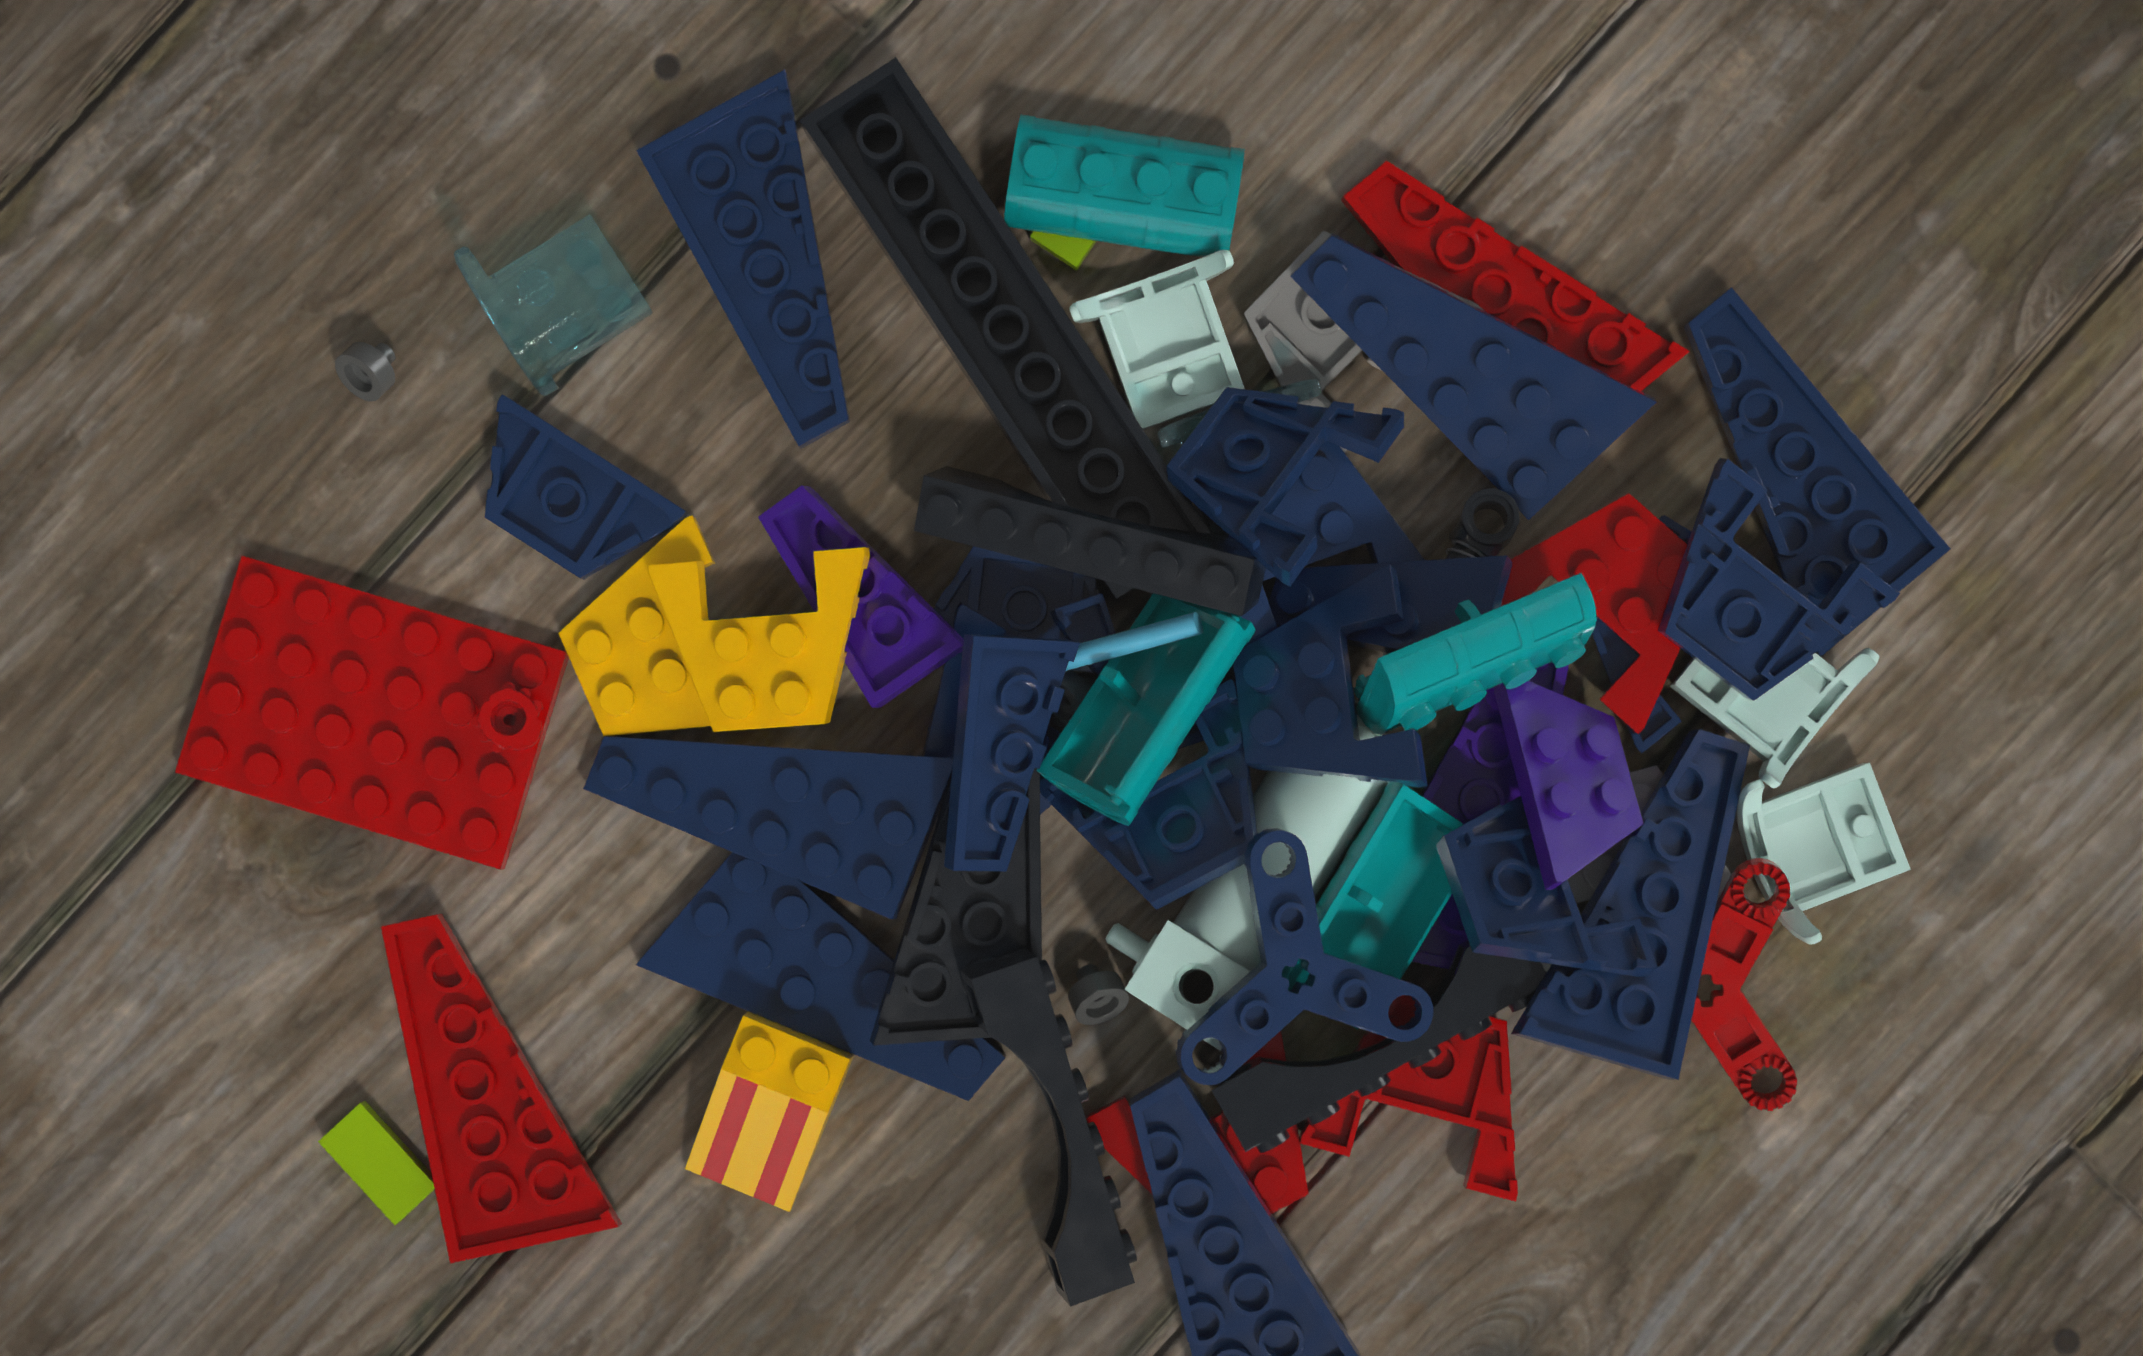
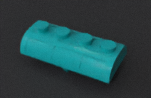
M1021 114L1009 175L1004 221L1011 228L1197 257H1205L1220 250H1230L1245 149L1113 130L1094 125L1088 126Z
M1579 573L1482 615L1469 599L1458 603L1454 612L1461 624L1378 658L1371 675L1367 677L1364 674L1358 676L1356 687H1354L1356 697L1360 698L1356 706L1357 714L1366 727L1378 735H1383L1401 726L1405 731L1410 729L1418 730L1429 724L1436 717V711L1453 704L1457 711L1465 710L1481 701L1486 696L1487 689L1501 683L1504 684L1506 689L1516 688L1530 680L1536 674V668L1553 662L1556 668L1573 663L1586 652L1585 644L1593 633L1597 621L1594 599L1583 575Z
M1153 593L1130 629L1197 612L1202 621L1203 633L1110 659L1037 771L1054 786L1082 804L1118 823L1129 826L1160 775L1178 751L1177 749L1195 721L1216 693L1219 684L1243 647L1255 633L1256 629L1251 621L1232 613Z
M1389 781L1383 790L1382 796L1355 841L1351 843L1346 856L1317 902L1316 910L1323 951L1325 953L1401 979L1452 894L1436 845L1444 835L1464 824L1403 783ZM1298 959L1294 967L1285 965L1282 970V976L1289 980V990H1292L1296 982L1305 983L1308 979L1309 973L1301 968L1303 959Z

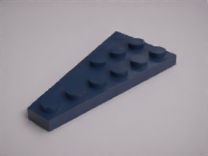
M784 69L636 151L796 443L802 449L848 424L850 418L789 81Z
M1333 233L1290 276L1497 489L1508 493L1515 500L1519 511L1528 520L1657 403L1655 398L1611 378L1608 374L1591 365L1588 366L1557 350L1554 346L1449 295L1448 292L1402 271L1386 260Z
M1732 287L1684 326L1739 468L1768 490L1755 509L1782 578L1786 583L1813 604L1819 606L1849 564L1855 561L1865 565L1891 587L1900 592L1951 549ZM1876 609V610L1873 611L1871 614H1869L1868 616H1866L1864 619H1862L1861 621H1859V622H1858L1857 624H1855L1853 627H1854V628L1858 627L1862 622H1864L1868 617H1870V616H1871L1874 612H1876L1878 609ZM1845 635L1838 636L1817 651L1816 654L1820 657L1841 641Z
M1701 729L1689 731L1641 812L1644 824L1626 837L1581 914L1585 927L1640 918L1658 967L1649 976L1636 977L1551 964L1511 1034L1664 1079L1679 1080L1750 745Z
M604 736L583 789L889 919H897L942 807L952 775L953 758Z
M733 852L636 964V966L967 1101L973 1097L1006 1058V1055L987 1038L873 1046L870 1042V1037L894 959L806 883Z
M1177 1070L1130 1098V1108L1145 1169L1148 1173L1156 1214L1162 1231L1171 1275L1192 1356H1360L1359 1350L1181 1071Z

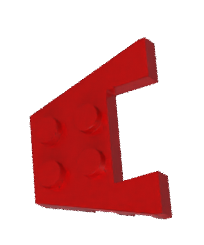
M1628 493L1510 559L1513 565L1501 606L1534 593L1549 576L1560 582L1579 573L1583 575L1594 599L1596 617L1638 653L1637 659L1599 698L1604 705L1637 734L1645 728L1680 650L1676 644L1662 635L1658 628L1687 544Z
M1410 995L1399 996L1391 1003L1388 1015L1392 1025L1397 1027L1404 1025L1415 1015L1414 1011L1417 1008H1415L1414 1004L1416 1003ZM1489 1016L1492 1025L1486 1030L1466 1040H1461L1457 1034L1438 1045L1441 1054L1431 1061L1416 1068H1411L1407 1062L1390 1071L1388 1075L1391 1081L1379 1090L1363 1097L1356 1090L1338 1100L1337 1102L1340 1106L1338 1112L1313 1125H1310L1307 1121L1300 1132L1299 1143L1350 1157L1366 1099L1476 1128L1477 1133L1463 1186L1466 1189L1516 1202L1518 1184L1515 1178L1514 1164L1515 1138L1511 1118L1510 1095H1512L1507 1021ZM1366 1031L1352 1053L1375 1044L1386 1037Z
M1281 1031L1244 1064L1258 1056L1286 1061ZM1124 1095L1086 1115L1087 1123L1094 1122L1096 1124L1104 1149L1152 1194L1130 1104L1126 1096ZM1223 1110L1210 1117L1271 1214L1309 1194L1297 1124L1286 1129L1290 1137L1277 1147L1264 1153H1259L1257 1147L1245 1152Z

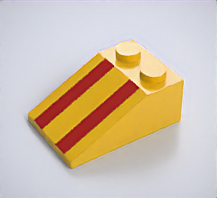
M748 1011L740 1021L720 1070L685 1169L790 1212L854 1054Z

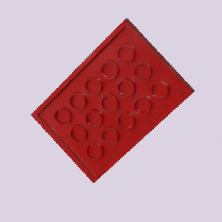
M241 556L175 773L496 869H505L569 656L566 651ZM511 682L514 684L516 691H520L523 688L529 689L531 691V701L540 700L542 702L543 708L539 712L538 717L542 721V731L536 744L528 749L513 751L509 747L500 753H495L492 751L491 741L481 742L478 735L481 727L473 726L471 719L480 712L481 706L484 701L490 699V695L500 691L505 683ZM506 717L505 724L508 726L513 725L516 721L515 717Z

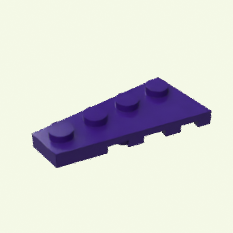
M801 485L758 516L814 612L818 611L813 551L869 548L870 558L867 569L863 571L857 596L860 597L856 616L851 621L845 646V652H847L845 664L872 708L882 707L963 651L964 639L811 487Z

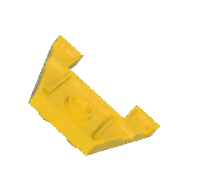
M693 515L684 518L558 633L603 736L611 737L711 726L648 574V565L704 561V568L715 564L699 524Z
M869 548L813 551L818 611L772 616L709 620L704 561L648 565V574L713 732L830 723L847 654L845 646L851 621L856 616L860 597L857 596L863 571L867 569L870 558Z

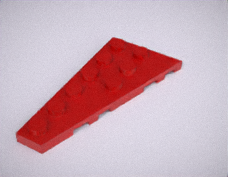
M1388 161L1374 170L1341 199L1342 203L1393 265L1478 304L1485 312L1554 346L1557 350L1588 366L1591 365L1635 390H1644L1690 352L1674 341L1669 342L1645 327L1646 323L1630 313L1625 314L1596 296L1595 291L1522 245L1518 247L1494 232L1495 228L1479 218L1474 219L1445 201L1444 196Z
M440 913L381 926L450 1264L619 1227L622 1222L443 914Z

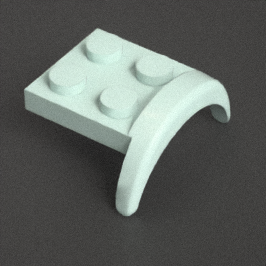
M1229 250L1217 251L1146 279L1077 301L1069 307L1075 323L1099 320L1128 405L1143 430L1213 405L1226 387L1245 389L1207 284L1208 280L1220 275L1233 266L1234 261Z
M1865 648L1837 670L1818 654L1814 653L1812 655L1814 658L1754 701L1743 697L1694 658L1685 666L1670 687L1736 740L1750 745L1749 750L1763 760L1759 771V778L1771 788H1777L1781 785L1782 780L1793 763L1823 724L1860 681L1876 666L1879 655L1874 650Z
M1861 763L1765 801H1762V793L1765 786L1761 779L1748 783L1739 795L1737 823L1747 860L1753 858L1768 859L1776 863L1783 870L1790 883V898L1778 920L1791 934L1809 945L1820 942L1822 935L1820 930L1809 921L1803 911L1911 870L1870 763ZM1755 874L1753 876L1765 901H1767L1775 892V880L1769 875Z

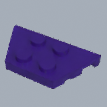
M1530 681L1513 689H1506L1504 684L1501 683L1494 686L1493 690L1545 890H1553L1644 823L1613 716Z

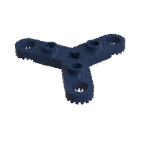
M1267 828L1260 833H1256L1251 842L1249 841L1247 844V850L1244 852L1246 863L1244 864L1248 874L1249 894L1261 962L1214 1003L1204 1016L1182 1033V1037L1177 1042V1050H1175L1177 1063L1181 1070L1199 1084L1215 1085L1221 1083L1303 1010L1400 1042H1408L1421 1037L1428 1030L1433 1019V1004L1427 992L1409 981L1325 953L1323 951L1308 856L1304 844L1296 835L1279 828ZM1282 842L1289 848L1288 852L1291 854L1289 861L1291 862L1281 874L1268 875L1262 867V854L1269 845ZM1298 959H1303L1301 968L1309 973L1308 979L1305 983L1296 982L1292 990H1289V980L1282 976V970L1285 965L1294 967ZM1410 995L1416 1003L1414 1004L1415 1008H1417L1414 1011L1415 1017H1412L1411 1022H1407L1406 1026L1400 1025L1397 1027L1392 1025L1388 1015L1391 1003L1399 996ZM1205 1038L1218 1039L1222 1046L1221 1052L1223 1053L1222 1056L1220 1055V1061L1216 1062L1215 1067L1211 1066L1209 1069L1196 1067L1192 1054L1197 1043Z

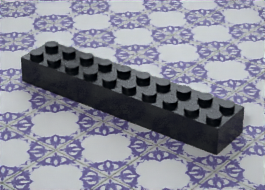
M895 57L800 119L806 136L1046 499L1079 510L1124 521L1212 534L1191 501L1168 481L1167 465L898 59ZM1101 580L1115 603L1136 590V588Z

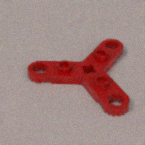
M1753 858L1736 867L1717 900L1701 975H1710L1713 984L1721 985L1720 990L1711 991L1710 1000L1700 1001L1697 994L1691 1021L1743 1098L1751 1106L1761 1111L1762 1109L1773 1111L1776 1108H1783L1784 1104L1792 1101V1096L1797 1091L1796 1074L1789 1060L1741 990V987L1770 937L1778 917L1787 905V901L1790 898V883L1783 870L1776 863L1768 859ZM1761 873L1773 878L1776 884L1775 892L1767 901L1755 903L1744 897V884L1748 882V878ZM1764 1066L1765 1068L1772 1066V1068H1777L1782 1072L1781 1085L1771 1093H1760L1751 1087L1752 1075L1757 1073V1069L1761 1070Z

